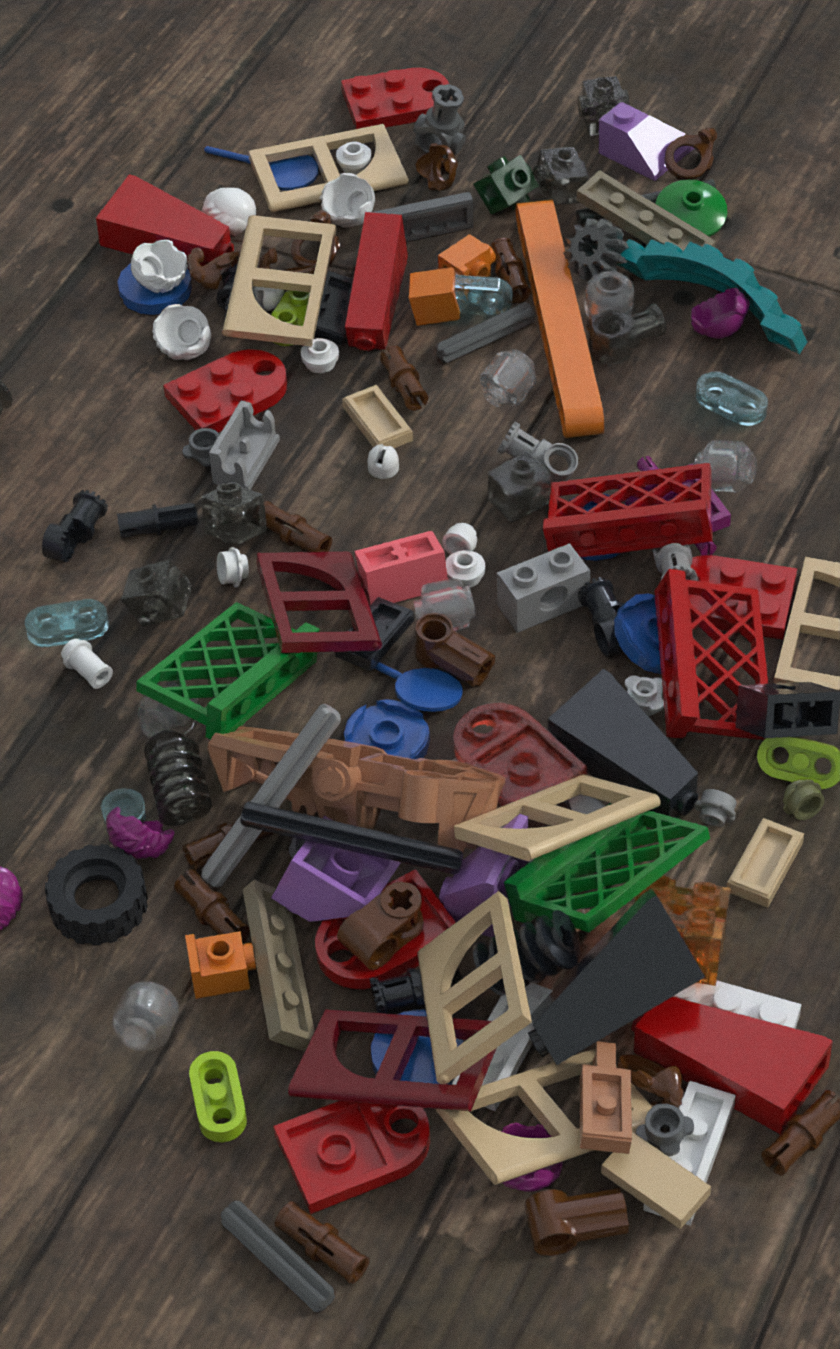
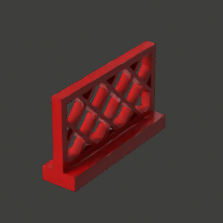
M710 463L552 482L548 518L544 519L543 532L548 552L569 543L580 557L662 548L672 543L689 545L713 542L711 525L712 471ZM700 479L690 487L682 484L686 480ZM658 484L657 487L649 492L642 489L646 485ZM618 489L617 492L609 497L602 494L607 490ZM671 491L678 494L670 501L662 499L663 496ZM579 494L570 502L561 498L564 495ZM631 496L638 499L629 506L622 504L623 501ZM591 501L598 504L589 511L582 509L583 506Z
M668 569L654 591L667 737L683 739L689 731L765 740L766 738L737 729V704L730 708L714 692L724 683L738 697V687L741 684L732 675L741 667L755 680V684H768L758 589L686 580L685 571ZM689 594L700 595L712 607L702 614L690 603ZM730 599L746 601L748 615L741 619L725 603ZM716 611L733 626L726 634H723L707 619ZM698 626L715 641L707 650L693 639L692 631ZM736 632H739L751 643V651L747 655L729 640ZM719 647L737 662L729 671L711 656ZM701 663L719 678L710 687L696 675V667ZM705 699L722 715L718 721L700 719L699 704Z

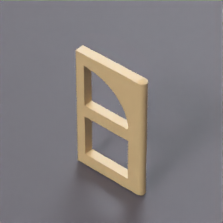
M384 124L250 150L249 160L270 212L321 203V191L326 183L340 176L329 150L337 149L352 141L360 143L374 142L376 150L371 163L357 174L359 178L366 180L370 184L374 192L408 185L409 179ZM313 154L325 183L280 192L268 162Z
M255 215L249 216L222 334L226 337L312 347L336 233V225ZM264 235L321 242L314 274L257 268ZM253 286L310 293L303 326L283 322L268 314L257 303L252 292Z
M805 557L774 676V683L813 682L840 691L839 676L791 668L800 633L840 640V619L805 612L813 579L840 587V563Z
M583 774L454 825L455 839L530 861L660 806V798L653 793ZM580 794L613 803L589 814L556 806V804ZM519 814L528 816V819L551 825L527 829L499 828L508 824Z
M498 891L418 951L435 1074L439 1084L449 1083L532 1022L508 899ZM493 924L498 953L451 987L454 974L462 958L476 939ZM503 978L509 1010L457 1047L452 1015Z
M596 1048L573 1055L558 1065L552 1062L483 1085L480 1088L471 1111L519 1096L552 1137H518L498 1131L484 1124L469 1111L436 1109V1111L494 1185L594 1151L580 1148V1128L577 1129L543 1087L581 1075L583 1064L592 1065ZM631 1083L632 1132L636 1134L637 1127L645 1124L646 1115L652 1106Z

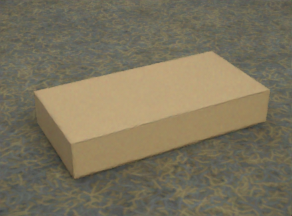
M377 385L342 398L344 410L372 447L383 444L384 446L397 448L413 441V431Z
M763 818L730 876L726 892L768 908L803 844L804 833Z
M632 1132L629 1154L613 1152L602 1164L601 1174L679 1229L687 1223L711 1193L710 1185L634 1132Z

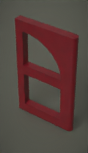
M350 552L257 553L256 565L281 653L377 651L381 649L382 642ZM275 572H289L309 576L329 584L337 591L280 592ZM348 610L354 631L292 633L286 611Z
M325 1009L289 1084L288 1094L290 1097L470 1112L497 1048L462 1072L456 1085L400 1081L419 1036L430 1037L427 1016ZM452 1018L456 1039L464 1040L469 1039L492 1022ZM341 1031L394 1034L375 1079L352 1073L338 1060L336 1047Z

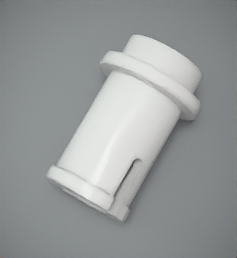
M72 639L63 647L61 656L64 665L68 669H75L93 688H101L111 679L113 674L112 668L92 652V646L88 641Z

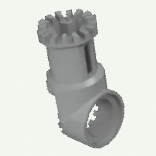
M514 422L509 429L508 434L510 436L506 434L505 438L507 441L503 439L497 449L498 453L503 454L506 452L524 463L526 470L529 472L532 470L550 483L551 481H568L578 465V456L569 445L564 443L551 444L545 439L539 441L521 430L520 424ZM559 455L565 458L568 463V470L557 471L553 469L549 463V457Z
M672 543L662 548L652 549L656 567L662 573L661 580L668 569L685 571L686 580L698 581L695 570L691 568L692 553L689 545Z

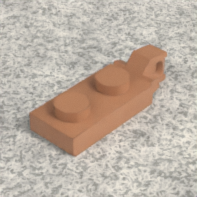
M597 1041L592 1065L583 1064L580 1075V1148L629 1154L632 1143L631 1070L616 1068V1043Z

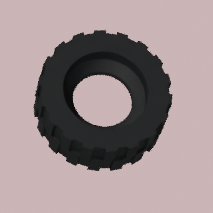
M101 844V846L86 845L82 849H74L68 852V855L64 858L61 857L56 862L53 870L50 869L47 875L48 882L45 883V893L50 917H52L56 929H60L64 937L67 939L72 938L76 943L83 945L84 943H91L93 946L101 945V943L105 942L113 943L118 941V938L129 935L136 925L139 926L143 920V913L147 911L146 899L148 897L142 868L140 865H137L136 859L131 854H126L125 850L119 847L112 848L107 844ZM103 879L111 880L117 885L119 889L117 900L107 907L88 910L82 909L75 902L74 897L77 888L87 882Z

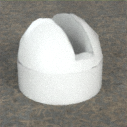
M254 287L253 295L262 309L272 311L281 300L284 291L281 289Z
M379 444L371 449L367 459L369 473L379 479H387L396 475L399 471V457L395 449L383 444ZM382 459H383L382 464L377 463L378 460H382Z
M456 523L449 528L442 539L444 549L450 555L462 550L473 551L477 545L476 531L473 526L467 523Z

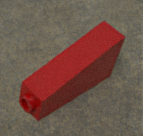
M130 174L96 217L100 246L132 255L139 245L144 243L153 244L159 240L172 241L177 250L186 254L187 261L192 249L200 248L204 253V261L199 263L201 266H205L225 253L234 251V245L230 239L229 226Z
M365 212L345 323L349 347H356L364 351L373 349L386 350L408 259L402 215Z
M676 997L669 998L634 1019L631 1030L635 1032L634 1053L658 1063L664 1068L678 1067L682 1074V1080L687 1083L692 1081L736 1095L735 1110L780 1135L786 1129L788 1121L797 1113L828 1069L833 1043L831 1039L822 1035Z

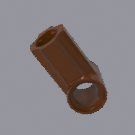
M428 613L420 617L416 622L415 657L419 663L429 668L442 667L473 687L475 685L480 686L488 678L495 664V655L454 631L453 624L447 616L440 613Z
M620 1188L568 1197L561 1190H544L531 1195L524 1204L534 1250L543 1256L564 1254L572 1250L579 1241L627 1234L629 1230L626 1203Z

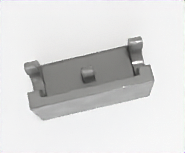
M240 401L209 452L214 484L245 492L251 490L280 441V436L275 431L274 417L269 410H266L262 420L264 422H260L253 416L254 410L251 403Z

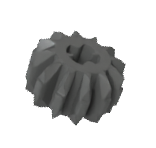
M587 218L585 227L574 225L575 237L565 238L567 243L571 245V248L563 253L565 258L570 260L567 266L570 268V271L578 274L579 278L586 282H591L594 279L599 283H605L607 273L611 276H618L616 265L618 263H627L625 258L621 256V253L629 248L627 243L622 240L624 236L622 230L616 226L614 227L606 219L596 221L593 218Z

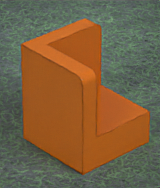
M449 267L410 273L409 301L417 326L460 319V310L455 295L454 268Z

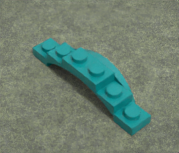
M628 239L626 241L629 248L622 252L621 256L625 258L627 263H618L616 266L635 274L645 281L680 280L701 284L720 292L736 287L749 300V310L760 321V325L770 342L779 344L799 355L807 344L801 329V323L795 318L783 314L777 301V295L759 285L753 273V267L745 261L736 258L733 262L723 257V254L718 249L709 244H704L701 247L690 241L683 251L671 242H665L663 245L651 239L646 248L633 240Z

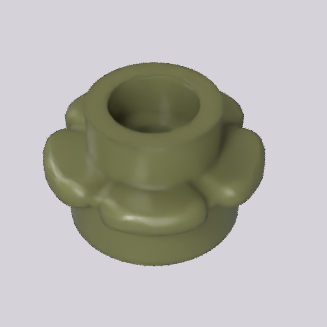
M811 779L797 780L791 783L786 788L783 798V809L786 814H793L798 820H807L815 816L823 807L825 800L821 793L820 785L814 783Z

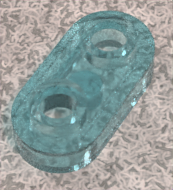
M455 275V295L460 313L498 315L510 309L513 290L506 281L493 277Z
M709 372L697 380L696 400L701 406L744 426L759 424L766 418L768 398L762 391L721 372Z
M94 599L40 606L30 611L25 618L28 639L31 643L40 647L64 645L72 639L94 640L101 637L109 626L106 607L100 601Z

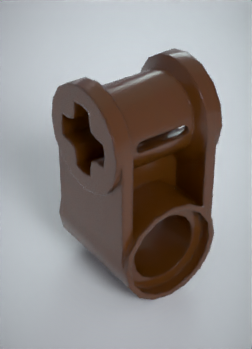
M397 882L387 886L383 892L363 908L352 913L342 923L337 933L338 941L369 970L379 969L397 951L421 933L424 920L420 911L422 900L419 890L412 884Z

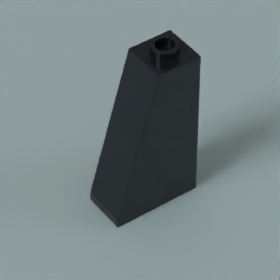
M602 669L548 718V747L593 777L658 795L660 806L649 811L678 818L680 815H687L694 808V802L698 800V772L610 672Z
M652 889L642 894L531 1014L532 1025L535 1029L528 1032V1035L541 1057L550 1053L556 1065L705 978L683 938Z

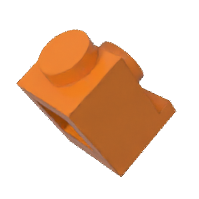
M469 234L438 255V269L454 268L455 294L466 300L470 297V289L483 283L491 276V264L496 261V255L488 244Z
M241 931L195 939L194 934L185 935L195 999L250 989L248 971L256 970L252 942L243 944Z

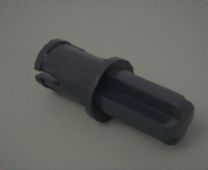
M194 503L157 508L156 504H154L151 509L117 513L121 539L156 532L157 536H159L163 530L198 524L197 509Z

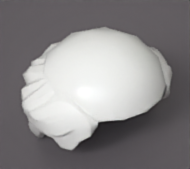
M342 173L335 180L326 183L320 196L322 210L330 214L331 223L343 228H351L363 224L365 212H372L375 203L374 190L370 184L351 173Z
M240 188L216 189L209 193L203 202L202 212L229 226L230 234L233 236H238L246 229L249 216H256L254 200Z
M159 240L153 244L144 243L139 245L131 258V271L134 278L142 286L156 293L172 291L173 287L178 286L184 279L188 268L186 254L177 250L170 240Z
M180 304L169 305L153 323L152 332L154 334L153 339L157 343L156 346L160 348L162 353L167 354L168 357L174 360H191L205 353L208 349L212 335L208 320L199 309Z

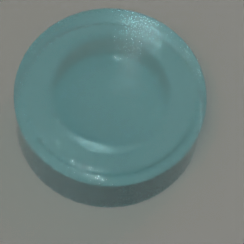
M122 788L114 790L106 795L102 801L101 811L105 825L107 815L116 807L121 809L120 815L134 816L142 823L146 818L144 799L139 792L133 789Z

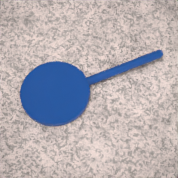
M209 146L204 148V151L208 154L251 164L247 155ZM309 155L268 162L279 190L289 191L307 187L316 180L319 172L317 162Z
M381 662L374 667V669L396 679L395 693L404 704L412 708L431 712L443 711L456 706L462 698L463 689L460 682L446 672L437 669L419 668L402 674Z

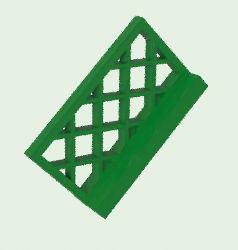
M236 602L137 680L136 691L206 725L205 737L211 740L214 733L227 734L236 731L238 727L242 726L317 662V652L281 653L279 643L265 644L264 638H277L272 618ZM237 619L252 625L251 627L231 628V624ZM307 622L297 630L291 628L292 633L319 632L320 630ZM256 639L257 644L236 646L235 640ZM211 641H227L228 646L206 647V644ZM240 658H262L257 663L241 664ZM232 659L233 664L211 666L210 660ZM202 660L204 665L197 667H181V664L184 661ZM237 677L233 683L216 684L215 678ZM207 679L209 685L186 686L185 680ZM177 681L179 687L163 688L157 685V683ZM212 698L205 708L190 701V699Z
M647 811L539 856L504 881L514 920L526 923L531 922L537 916L545 915L553 921V912L560 910L570 918L576 929L589 933L710 839L708 827L653 811ZM685 837V838H683V839H681V840H676V841H671V842L665 843V841H667V840ZM659 842L657 845L634 849V847ZM650 860H655L654 862H651V863H647V864H642V865H637V866H635L636 863H641V862H646V861H650ZM626 865L629 866L627 868L604 872V870L617 868ZM625 883L619 887L605 889L607 886ZM598 888V891L573 896V893ZM594 907L586 914L575 911L579 909Z

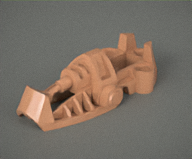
M240 726L236 731L227 734L214 733L208 743L207 751L223 792L239 788L254 781L263 785L299 734ZM329 738L285 799L292 802L293 812L301 814L307 812V815L319 818L326 816L336 822L371 830L376 825L381 809L396 811L399 818L411 822L439 823L437 845L464 852L465 848L476 850L477 845L455 839L454 825L497 809L498 798L505 784L506 777L459 761L405 758L389 755L383 749L375 746Z

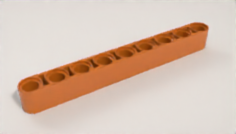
M553 200L516 203V222L563 436L564 438L604 434L602 402L570 268L567 267L569 265L568 260L563 254L565 247Z

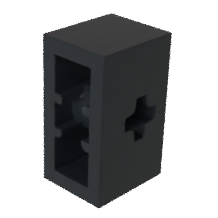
M813 682L739 685L736 728L763 738L837 734L840 691Z

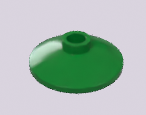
M676 181L666 186L656 199V205L709 237L716 234L723 227L727 218V204L722 194L713 186L702 181Z

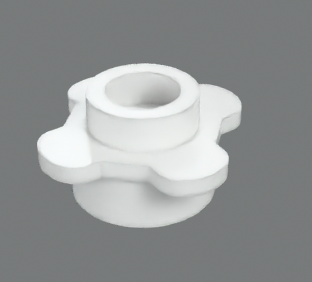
M633 675L625 680V687L628 689L627 693L648 716L663 710L662 678H640Z

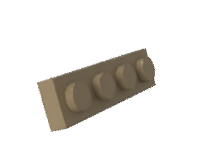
M600 170L577 190L576 201L646 244L651 239L663 245L665 242H671L683 251L690 241L701 247L704 244L715 247L716 241Z
M253 880L242 890L269 1039L305 1052L315 1029L292 912L271 898L276 888Z

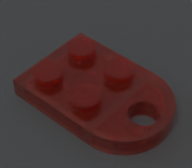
M490 703L478 706L464 714L454 729V754L457 761L506 777L505 784L498 798V802L502 806L580 775H587V766L529 713L517 706L505 703ZM483 724L494 728L491 732L485 734L472 730L474 727Z

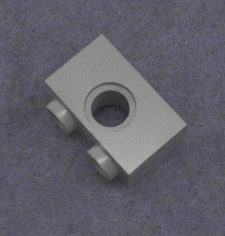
M569 543L497 572V605L517 633L582 607L577 596H579L578 592L582 591L581 588L583 586L587 587L585 583L587 581L590 583V569Z

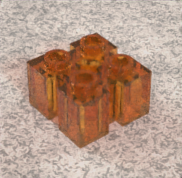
M661 876L635 897V902L648 890L652 889L705 975V978L696 983L716 986L726 936L731 888L717 886L710 882L695 883L693 889L677 887L676 880L667 876Z

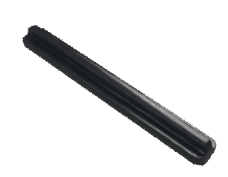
M254 802L245 803L241 813L240 822L245 827L454 875L459 873L462 865L463 852L454 848Z

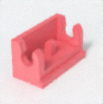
M433 531L354 551L358 574L363 589H366L369 606L377 597L396 603L449 588L445 552Z

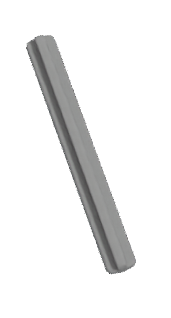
M322 704L318 707L251 802L279 808L340 724L341 715L337 710L327 704ZM241 816L202 868V879L213 887L218 888L224 884L262 831L241 825Z

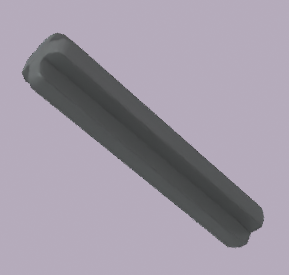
M524 302L438 342L436 344V355L443 363H449L534 323L536 312L529 303Z
M233 1201L221 1212L222 1225L314 1312H322L333 1302L335 1298L333 1287L241 1201Z

